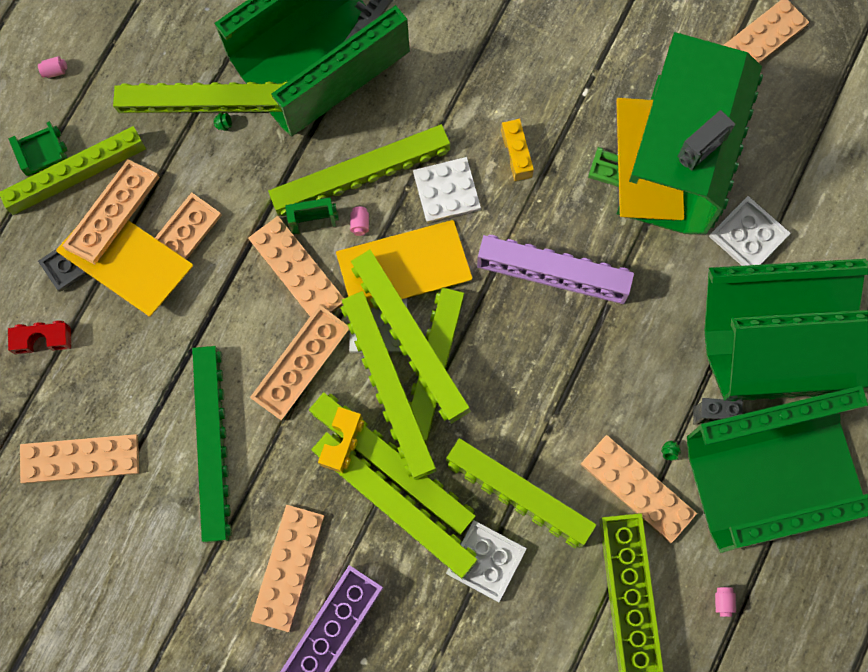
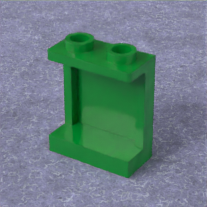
M50 121L46 123L47 128L18 140L16 136L8 138L20 169L26 176H30L68 158L65 153L68 149L64 141L61 142L59 138L62 136L57 126H53Z
M330 197L285 205L288 224L293 235L300 234L298 223L330 218L332 226L337 227L336 221H339L336 203L332 204Z

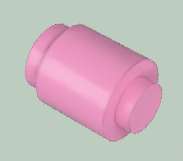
M57 56L43 60L38 64V70L42 78H52L65 74L67 64L64 59Z
M354 207L350 213V231L356 236H363L369 231V213L365 207Z
M717 588L715 607L716 612L720 613V617H732V613H736V593H734L733 588Z

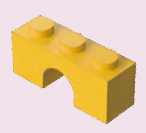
M520 119L502 122L501 133L505 148H508L510 167L514 181L532 178L534 168Z
M338 407L332 426L335 430L343 432V441L337 446L324 444L318 464L343 473L344 469L349 467L351 461L349 455L351 450L354 451L358 441L356 436L358 432L362 431L364 421L361 414Z

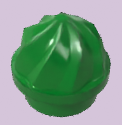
M222 112L214 118L213 124L218 130L227 131L228 128L232 127V119L228 113L224 114Z
M667 441L661 448L663 458L670 461L677 460L679 455H681L680 445L675 441Z

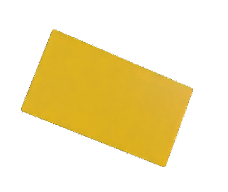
M617 98L620 217L684 220L683 191L639 179L637 184L629 182L653 100Z
M129 220L95 265L64 249L63 244L69 236L56 249L57 253L149 317L153 315L193 267L192 263Z
M454 220L336 251L348 297L363 291L370 308L374 307L370 301L373 297L370 292L365 293L360 285L363 283L361 277L356 278L351 270L354 267L351 261L368 250L372 251L401 299L472 280Z

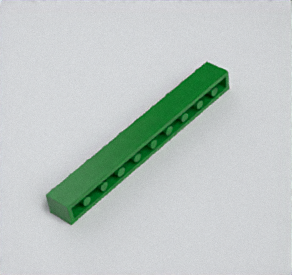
M216 346L192 348L201 539L205 544L229 541V536H232L231 524H228L231 509L230 505H227V497L230 496L229 485H226V477L229 476L228 466L225 465V458H227L228 452L227 447L224 446V438H226L227 434L226 427H223L225 408H222L221 401L224 400V390L221 389L223 371L220 370L222 352Z

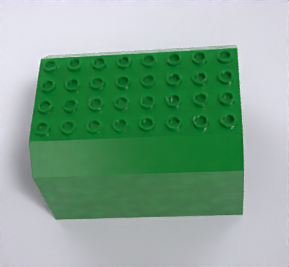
M246 0L214 24L227 57L246 84L248 82H255L257 84H265L266 82L283 84L287 82L271 93L273 99L281 107L282 112L269 113L286 133L294 136L410 52L408 19L396 5L347 40L346 38L357 24V19L362 13L355 5L358 1L364 4L362 0Z
M674 32L661 75H658L651 96L653 103L629 182L637 184L639 179L683 191L684 220L631 219L682 234H707L710 228H714L715 223L722 216L723 210H726L729 201L727 195L734 183L732 178L739 165V162H737L738 157L741 156L744 145L742 142L748 133L749 127H747V124L752 118L754 111L752 106L756 102L759 93L757 88L763 79V74H760L762 66L748 52ZM721 110L735 123V126L728 139L723 141L718 148L691 171L679 161V152L684 142ZM620 206L618 207L617 215H620Z
M866 258L709 268L704 325L706 353L724 401L796 398L802 396L815 397L857 386H863L864 392L868 393V310H860L864 277L868 275V261Z
M863 386L704 423L687 436L689 462L710 535L720 553L868 517V494L863 495L841 426V413L868 406Z

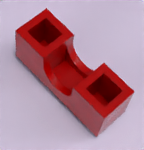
M60 320L53 321L52 324L37 322L33 326H26L24 324L14 325L13 328H8V351L13 354L34 353V343L41 337H46L47 347L52 351L71 349V327Z

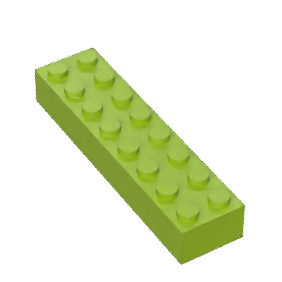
M460 438L446 458V463L451 471L456 474L461 472L465 476L464 479L472 484L477 482L481 485V489L489 495L494 493L499 496L498 500L507 506L510 503L516 507L515 511L522 516L529 515L533 518L531 520L533 523L540 527L542 525L549 528V533L557 538L562 536L566 539L565 543L575 549L585 545L596 527V524Z
M642 513L602 517L599 519L618 671L663 672Z

